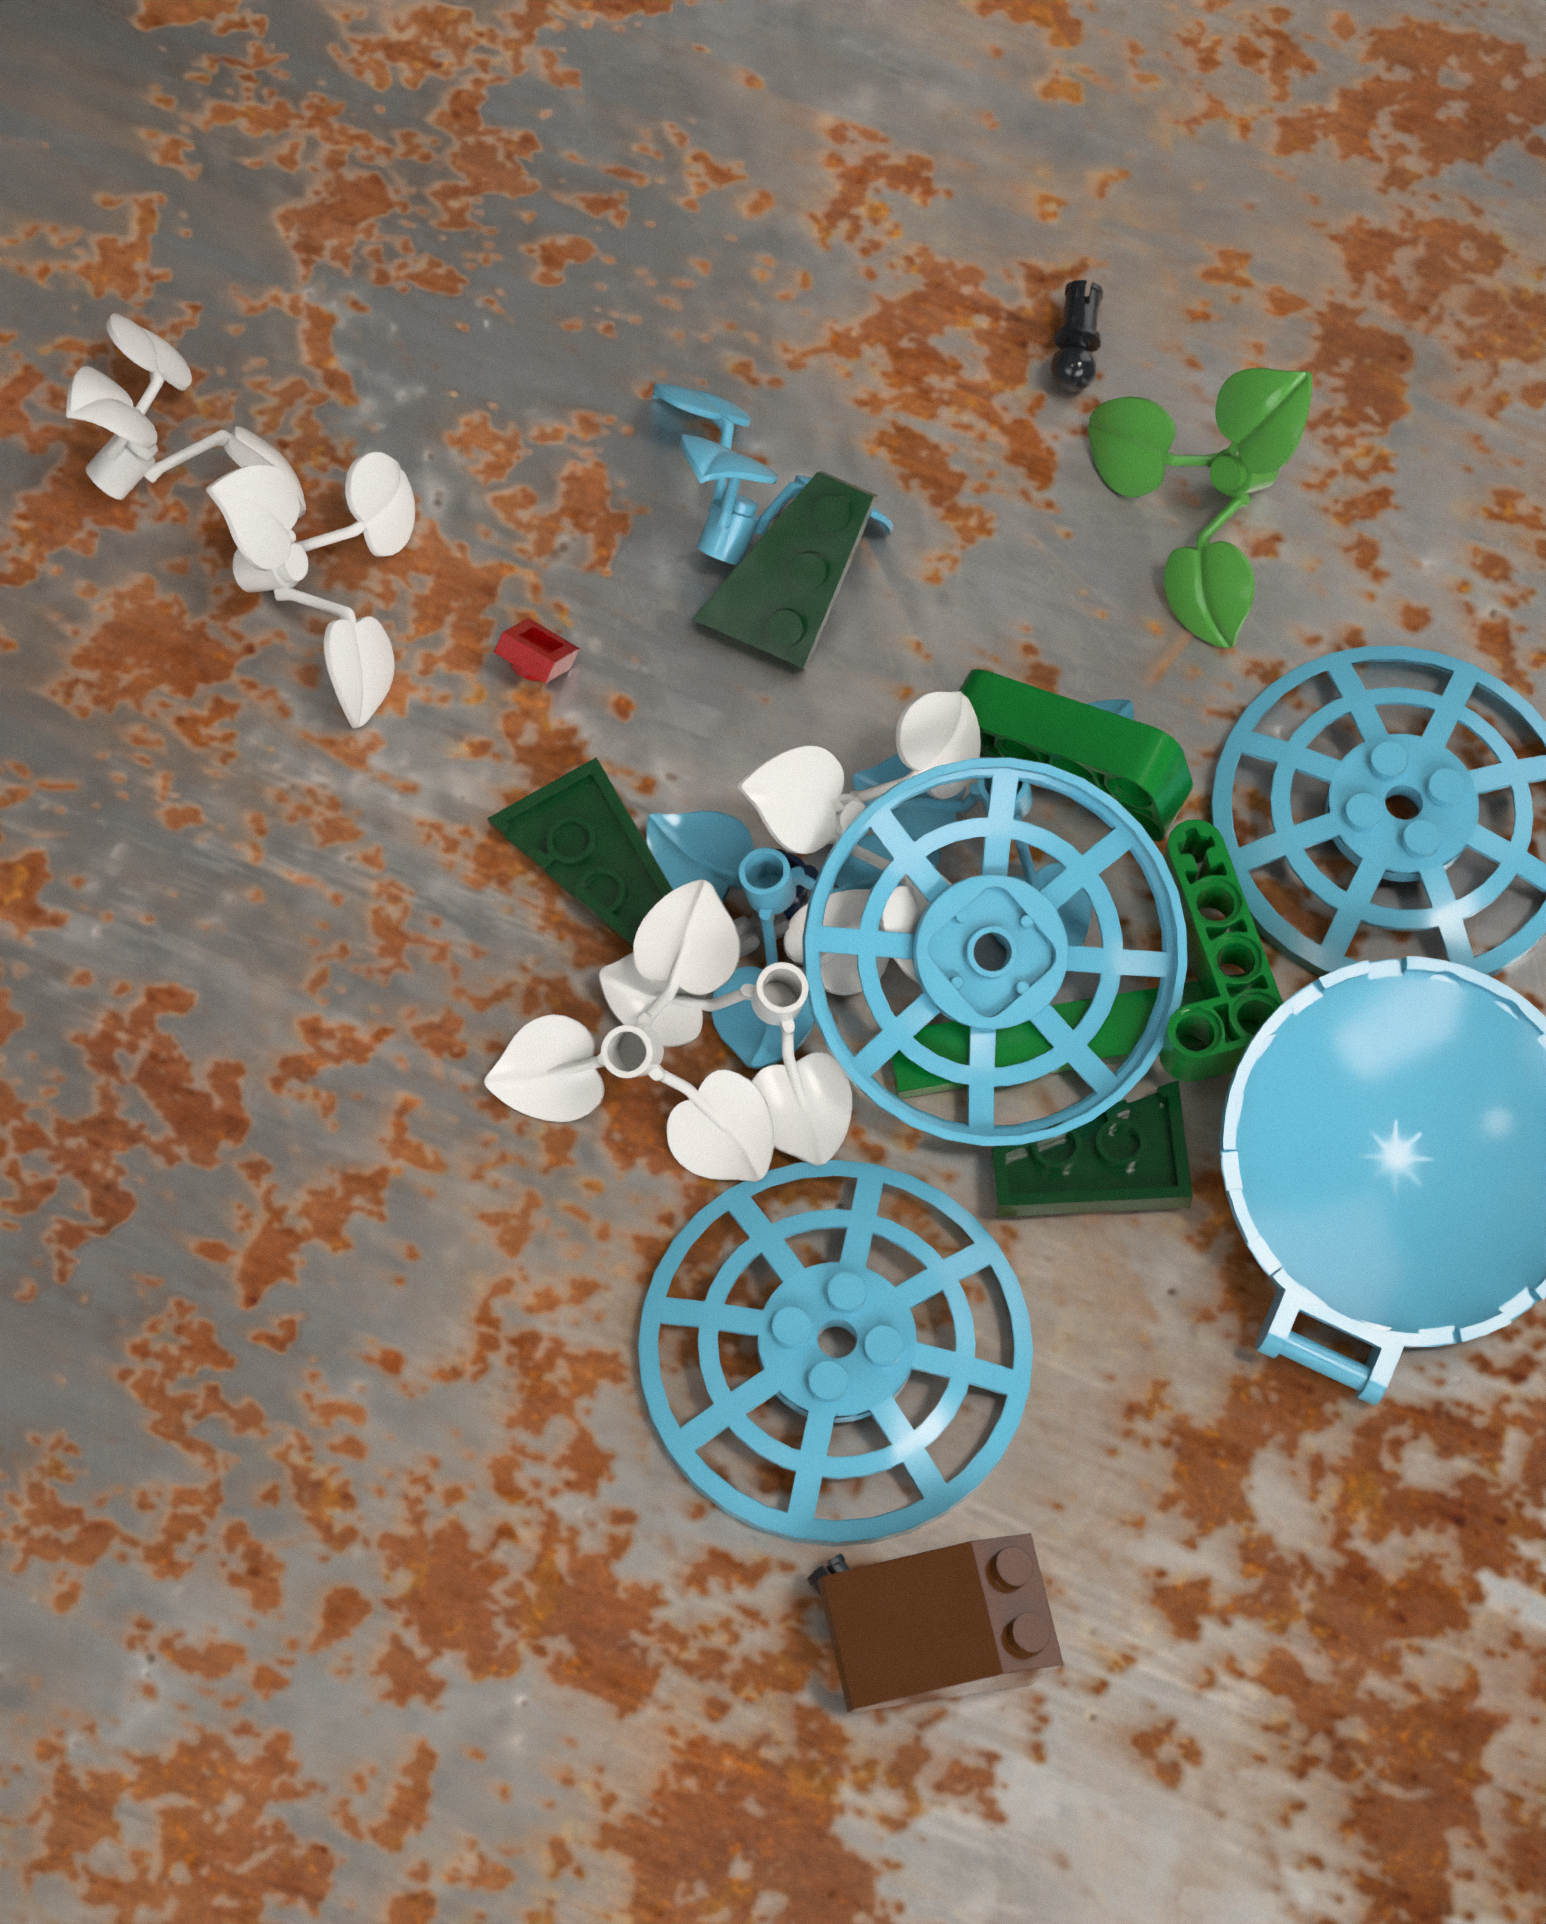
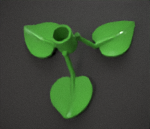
M1257 367L1244 369L1231 375L1224 382L1218 393L1215 417L1220 432L1233 442L1227 449L1219 453L1208 455H1175L1169 453L1168 450L1175 438L1174 421L1165 409L1146 398L1128 396L1108 400L1099 405L1089 417L1088 435L1096 467L1104 482L1117 493L1127 497H1140L1154 492L1163 482L1165 464L1169 466L1209 467L1210 479L1214 487L1231 497V501L1198 534L1196 539L1197 548L1184 546L1173 550L1167 559L1164 570L1166 597L1176 617L1195 636L1222 648L1236 646L1239 632L1250 613L1254 600L1255 579L1248 558L1239 548L1226 541H1217L1210 544V540L1239 508L1249 505V493L1266 489L1276 481L1279 469L1285 466L1294 455L1303 435L1310 409L1312 373L1309 371H1286Z

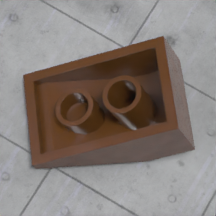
M1031 1533L968 1541L825 1575L817 1580L848 1713L1027 1687L1064 1665Z

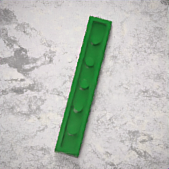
M1241 973L1229 976L1233 978H1240L1246 976V974ZM1198 981L1184 983L1180 1008L1204 1000ZM1158 987L1116 994L1109 1015L1094 1038L1087 1044L1105 1065L1124 1062L1128 1058L1146 1028L1157 999ZM1092 998L1051 1006L1074 1029L1091 1004ZM1029 1020L1013 1027L996 1029L995 1067H1005L1026 1062L1046 1053L1052 1048V1045ZM1252 1020L1239 1022L1241 1028L1252 1035H1255L1261 1024ZM952 1021L924 1026L913 1036L921 1045L935 1054L956 1063L968 1065L970 1027ZM1189 1035L1177 1038L1179 1043L1186 1049L1206 1048L1204 1043L1197 1037ZM899 1050L889 1059L896 1094L900 1099L968 1088L966 1084L955 1083L929 1073L910 1061ZM1065 1063L1057 1070L1048 1074L1074 1069L1068 1063Z

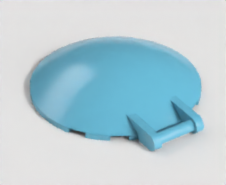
M1407 956L1403 959L1365 960L1339 968L1319 977L1298 990L1277 1007L1250 1040L1234 1070L1226 1094L1220 1133L1221 1170L1226 1196L1234 1220L1254 1258L1275 1285L1278 1286L1257 1337L1255 1350L1273 1359L1278 1354L1355 1389V1397L1375 1406L1379 1403L1388 1387L1404 1347L1444 1346L1490 1334L1511 1324V1321L1527 1312L1538 1301L1546 1298V1017L1520 994L1487 974L1445 960ZM1298 1311L1373 1346L1366 1364L1359 1363L1291 1331Z

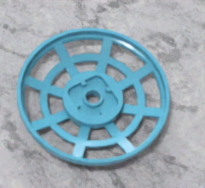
M1364 646L1333 652L1296 667L1270 684L1245 709L1227 738L1214 773L1209 807L1210 824L1218 829L1224 839L1259 934L1288 959L1319 977L1359 962L1344 955L1360 922L1372 927L1394 931H1426L1438 928L1448 962L1467 966L1490 977L1498 975L1527 955L1546 935V900L1539 911L1516 934L1494 949L1475 957L1463 920L1474 916L1493 903L1511 884L1515 875L1546 894V864L1527 852L1531 841L1533 825L1532 798L1528 783L1546 781V755L1517 759L1512 748L1498 731L1477 713L1465 707L1475 685L1497 697L1521 717L1546 749V722L1529 702L1506 683L1471 663L1437 651L1407 646ZM1363 662H1402L1432 667L1452 674V677L1442 696L1429 691L1405 687L1366 690L1352 665ZM1322 672H1327L1341 698L1330 702L1312 714L1293 733L1288 742L1253 732L1261 717L1285 693L1306 679ZM1407 705L1434 711L1422 737L1411 734H1388L1375 706ZM1350 714L1363 740V743L1353 748L1341 761L1307 748L1309 743L1324 728ZM1458 722L1481 739L1499 763L1468 771L1464 764L1451 751L1445 748L1456 723ZM1243 754L1277 764L1273 774L1270 794L1271 822L1274 833L1239 848L1233 827L1231 798L1235 770L1240 756ZM1295 771L1330 784L1325 799V814L1296 825L1293 823L1290 801L1292 779ZM1510 787L1514 807L1511 841L1477 824L1479 817V794ZM1394 795L1406 796L1416 804L1418 815L1408 820L1398 819L1389 813L1385 800ZM1333 839L1343 855L1358 867L1347 892L1321 873L1304 849ZM1467 847L1499 864L1496 871L1481 886L1465 897L1458 900L1455 899L1445 870L1460 858ZM1284 857L1290 869L1302 884L1325 905L1337 911L1321 945L1301 934L1276 912L1257 888L1249 871ZM1381 878L1398 882L1421 880L1431 908L1401 910L1378 906L1370 903Z
M1012 757L972 758L936 766L899 782L868 804L841 833L824 860L809 897L802 936L803 973L808 981V999L811 1013L827 1049L848 1079L876 1106L906 1125L941 1139L980 1146L1023 1145L1057 1137L1094 1120L1123 1099L1148 1072L1163 1048V1038L1169 1019L1181 1005L1187 971V931L1179 892L1163 855L1143 826L1118 801L1084 778L1049 764ZM969 779H992L987 817L971 818L949 823L922 835L915 841L912 840L891 812L906 800L937 786ZM1018 781L1038 784L1070 797L1095 813L1112 830L1081 854L1071 844L1051 831L1028 822L1013 820ZM871 829L894 859L883 870L870 891L861 915L859 929L823 926L826 904L837 875L856 844ZM974 837H984L980 876L966 878L949 886L926 858L933 851L953 842ZM1011 839L1021 841L1044 851L1059 861L1065 869L1039 891L1024 881L1007 876ZM1128 850L1140 865L1154 896L1161 927L1162 952L1123 949V935L1117 909L1106 884L1099 874ZM907 875L929 902L919 918L914 934L878 931L880 919L889 897L899 881ZM1082 888L1088 895L1097 916L1102 948L1068 945L1065 927L1057 909ZM987 933L999 936L1005 943L1007 950L1004 963L994 971H987L981 968L974 958L976 941ZM821 952L857 955V969L862 992L871 1014L881 1028V1031L856 1055L852 1053L843 1040L829 1009L821 975ZM876 957L912 959L915 976L923 993L897 1016L890 1009L882 991ZM1066 971L1100 973L1099 982L1091 1004L1080 1022L1072 1029L1049 1003L1060 989ZM1121 975L1160 977L1157 999L1146 1028L1128 1058L1113 1073L1087 1044L1097 1034L1110 1013L1119 989ZM940 1012L949 1019L970 1027L968 1065L959 1064L935 1054L921 1045L913 1036ZM1029 1020L1052 1045V1048L1046 1053L1026 1062L1005 1067H995L996 1029L1013 1027ZM899 1050L910 1061L929 1073L955 1083L968 1085L967 1124L945 1120L914 1108L886 1090L872 1075ZM1068 1063L1093 1090L1092 1093L1078 1103L1048 1117L1015 1125H994V1087L1011 1086L1033 1081Z
M829 1160L825 1165L814 1166L808 1162H800L769 1170L762 1180L758 1182H741L727 1189L697 1212L673 1239L654 1272L642 1308L638 1355L641 1389L651 1423L670 1459L696 1490L726 1514L758 1531L797 1543L837 1547L873 1544L912 1533L948 1514L979 1488L1000 1463L1018 1429L1030 1390L1033 1344L1029 1312L1017 1276L1000 1246L971 1213L946 1193L912 1175L871 1163ZM826 1176L858 1178L851 1210L809 1211L784 1218L772 1224L751 1198V1196L769 1187L802 1178ZM883 1183L904 1189L936 1206L961 1226L974 1241V1244L942 1259L934 1248L914 1232L889 1219L877 1216ZM728 1211L749 1239L741 1244L722 1265L708 1290L705 1301L666 1297L672 1278L689 1248L712 1222ZM847 1229L840 1262L821 1263L804 1268L785 1242V1239L812 1230ZM872 1235L882 1237L903 1248L925 1267V1270L894 1287L883 1276L866 1268ZM761 1254L782 1284L770 1296L763 1310L725 1304L727 1296L738 1277ZM988 1266L992 1267L1001 1284L1011 1316L1014 1342L1012 1369L975 1358L976 1342L973 1317L965 1292L959 1282ZM940 1292L943 1293L947 1300L953 1319L956 1342L955 1352L917 1342L916 1326L911 1309ZM660 1324L699 1328L698 1351L700 1370L713 1405L681 1428L670 1410L661 1379L658 1350ZM830 1327H841L853 1335L856 1347L845 1357H830L820 1349L817 1340L819 1335ZM719 1331L757 1337V1353L761 1372L733 1391H730L726 1384L720 1364L718 1348ZM912 1369L949 1378L948 1386L936 1408L914 1430L895 1401V1398L905 1386ZM969 1384L1006 1395L1007 1398L1002 1414L986 1444L967 1467L946 1484L925 1448L931 1445L952 1422L966 1396ZM776 1395L792 1410L807 1417L801 1450L791 1448L772 1438L753 1423L746 1414ZM871 1415L891 1444L883 1449L862 1455L827 1456L833 1423L852 1422ZM729 1427L735 1436L756 1454L781 1468L796 1472L788 1512L766 1506L736 1490L709 1468L696 1450ZM903 1464L923 1497L922 1500L906 1508L871 1518L847 1520L814 1518L822 1478L848 1479L866 1477Z

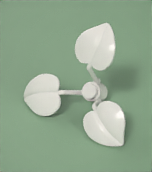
M113 313L106 321L110 338L130 360L149 371L150 383L137 406L133 407L132 399L122 387L92 367L83 366L72 377L67 393L66 417L92 422L115 433L87 464L86 472L90 479L109 496L123 500L143 476L154 483L163 472L212 447L223 446L226 453L241 468L260 464L275 466L282 470L289 477L297 492L300 503L299 518L301 519L305 514L306 504L301 484L293 468L273 446L242 427L236 426L231 433L220 430L157 463L155 462L153 456L158 451L156 445L158 436L155 427L145 416V413L162 387L164 380L177 389L185 391L192 382L191 372L183 357L164 339L138 326L130 319Z
M369 452L359 456L351 464L347 472L345 484L347 505L357 521L348 527L295 542L296 534L292 528L299 517L300 503L293 483L282 470L275 466L259 464L238 468L225 474L206 488V492L222 512L237 546L233 557V572L238 585L249 593L274 590L277 601L291 600L340 618L339 620L331 621L326 627L324 636L325 661L336 695L351 727L358 728L365 725L383 702L390 690L394 677V654L387 633L379 621L371 616L361 617L356 620L355 613L351 608L295 590L293 587L308 572L309 563L306 551L358 536L362 532L370 552L376 557L393 555L406 545L414 527L415 500L405 472L400 469L399 462L385 453Z
M961 691L928 692L918 696L905 707L896 726V748L901 761L912 771L902 778L865 790H855L849 794H841L844 786L842 766L833 754L818 746L794 747L768 758L749 772L738 783L737 788L754 806L768 832L778 844L792 853H814L826 844H835L846 827L866 807L864 805L866 801L878 798L899 782L933 767L979 758L981 737L977 716L969 699ZM971 779L937 786L926 792L934 799H948L961 792ZM857 844L850 854L881 870H884L891 862ZM905 875L900 880L902 886H896L886 903L879 923L880 931L914 934L919 918L929 904L909 877ZM942 876L949 886L952 885L947 878ZM893 958L901 970L918 984L912 959Z
M702 879L684 884L664 896L641 922L633 945L635 967L645 979L655 982H667V985L646 1012L638 1016L636 1024L622 1025L612 1029L602 1042L601 1053L598 1056H594V1038L587 1027L579 1021L566 1015L556 1014L534 1019L523 1026L513 1037L499 1061L485 1077L484 1084L501 1101L523 1114L545 1121L569 1122L590 1114L601 1103L605 1089L602 1077L596 1068L605 1066L612 1074L621 1078L649 1075L653 1080L661 1081L689 1098L679 1103L671 1111L666 1129L669 1148L682 1166L696 1175L709 1179L744 1180L750 1182L762 1180L768 1172L773 1156L774 1127L769 1106L759 1088L742 1074L725 1069L712 1072L705 1078L699 1090H697L691 1083L664 1070L660 1066L664 1047L658 1033L651 1028L652 1022L675 997L679 986L691 994H709L726 984L736 971L741 953L739 934L732 917L722 903L714 886L709 881Z
M854 889L830 894L825 908L823 926L859 929L861 915L872 889ZM808 903L791 918L789 929L785 932L783 939L785 953L793 962L800 966H803L802 936ZM633 952L621 960L601 968L599 973V982L604 998L610 1010L622 1025L636 1024L638 1016L646 1012L667 985V982L650 981L641 976L635 967ZM821 952V975L825 990L842 996L862 993L857 969V955ZM876 957L879 979L888 965V957ZM785 962L771 964L760 973L755 985L743 984L741 989L714 999H706L708 994H691L679 986L675 997L652 1022L651 1026L660 1036L665 1048L686 1045L698 1037L703 1024L702 1010L716 1011L744 1000L751 1001L755 1014L763 1022L780 1026L784 1065H770L763 1068L755 1075L752 1082L759 1088L769 1106L774 1127V1148L814 1166L825 1165L838 1151L848 1131L852 1113V1091L848 1077L832 1056L823 1052H816L804 1056L797 1062L795 1060V1024L793 1020L799 1015L809 990L803 968Z

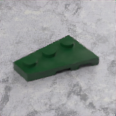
M817 472L692 620L801 668L808 667L878 495L826 472Z
M597 757L487 818L493 829L632 949L636 932L645 916L664 896L673 891Z
M1179 1080L1157 1087L1155 1094L1127 1103L1126 1099L1121 1100L1094 1120L1060 1136L1023 1145L994 1146L991 1151L990 1160L996 1217L1190 1208L1193 1198Z

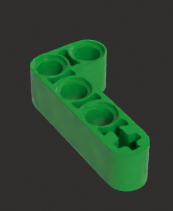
M972 669L958 690L969 699L977 716L981 737L980 754L991 758L1012 757L1049 764L1084 778L1118 801L1143 826L1152 841H1162L1165 839L1193 789V781L1183 749L1172 736L1153 726L982 669Z
M1199 819L1186 820L1176 825L1170 832L1163 856L1179 892L1187 931V953L1204 997L1203 1001L1185 1005L1172 1014L1163 1038V1048L1159 1052L1160 1063L1164 1070L1174 1079L1184 1082H1195L1234 1072L1246 1046L1254 1036L1244 1031L1239 1022L1252 1020L1262 1025L1275 1009L1283 1003L1224 839L1217 828L1209 822ZM1196 863H1202L1201 868H1200V872H1199V875H1198V880L1196 881L1197 874H1198V871H1199ZM1202 908H1213L1221 912L1226 919L1212 921L1202 916L1199 910ZM1219 965H1237L1245 972L1246 976L1240 978L1227 976L1220 970ZM1189 1035L1197 1037L1204 1043L1206 1049L1202 1051L1186 1049L1179 1043L1177 1038Z

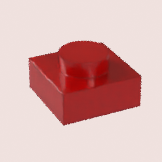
M527 618L502 632L494 653L510 662L512 670L521 677L531 681H542L546 684L571 669L580 648L532 619Z

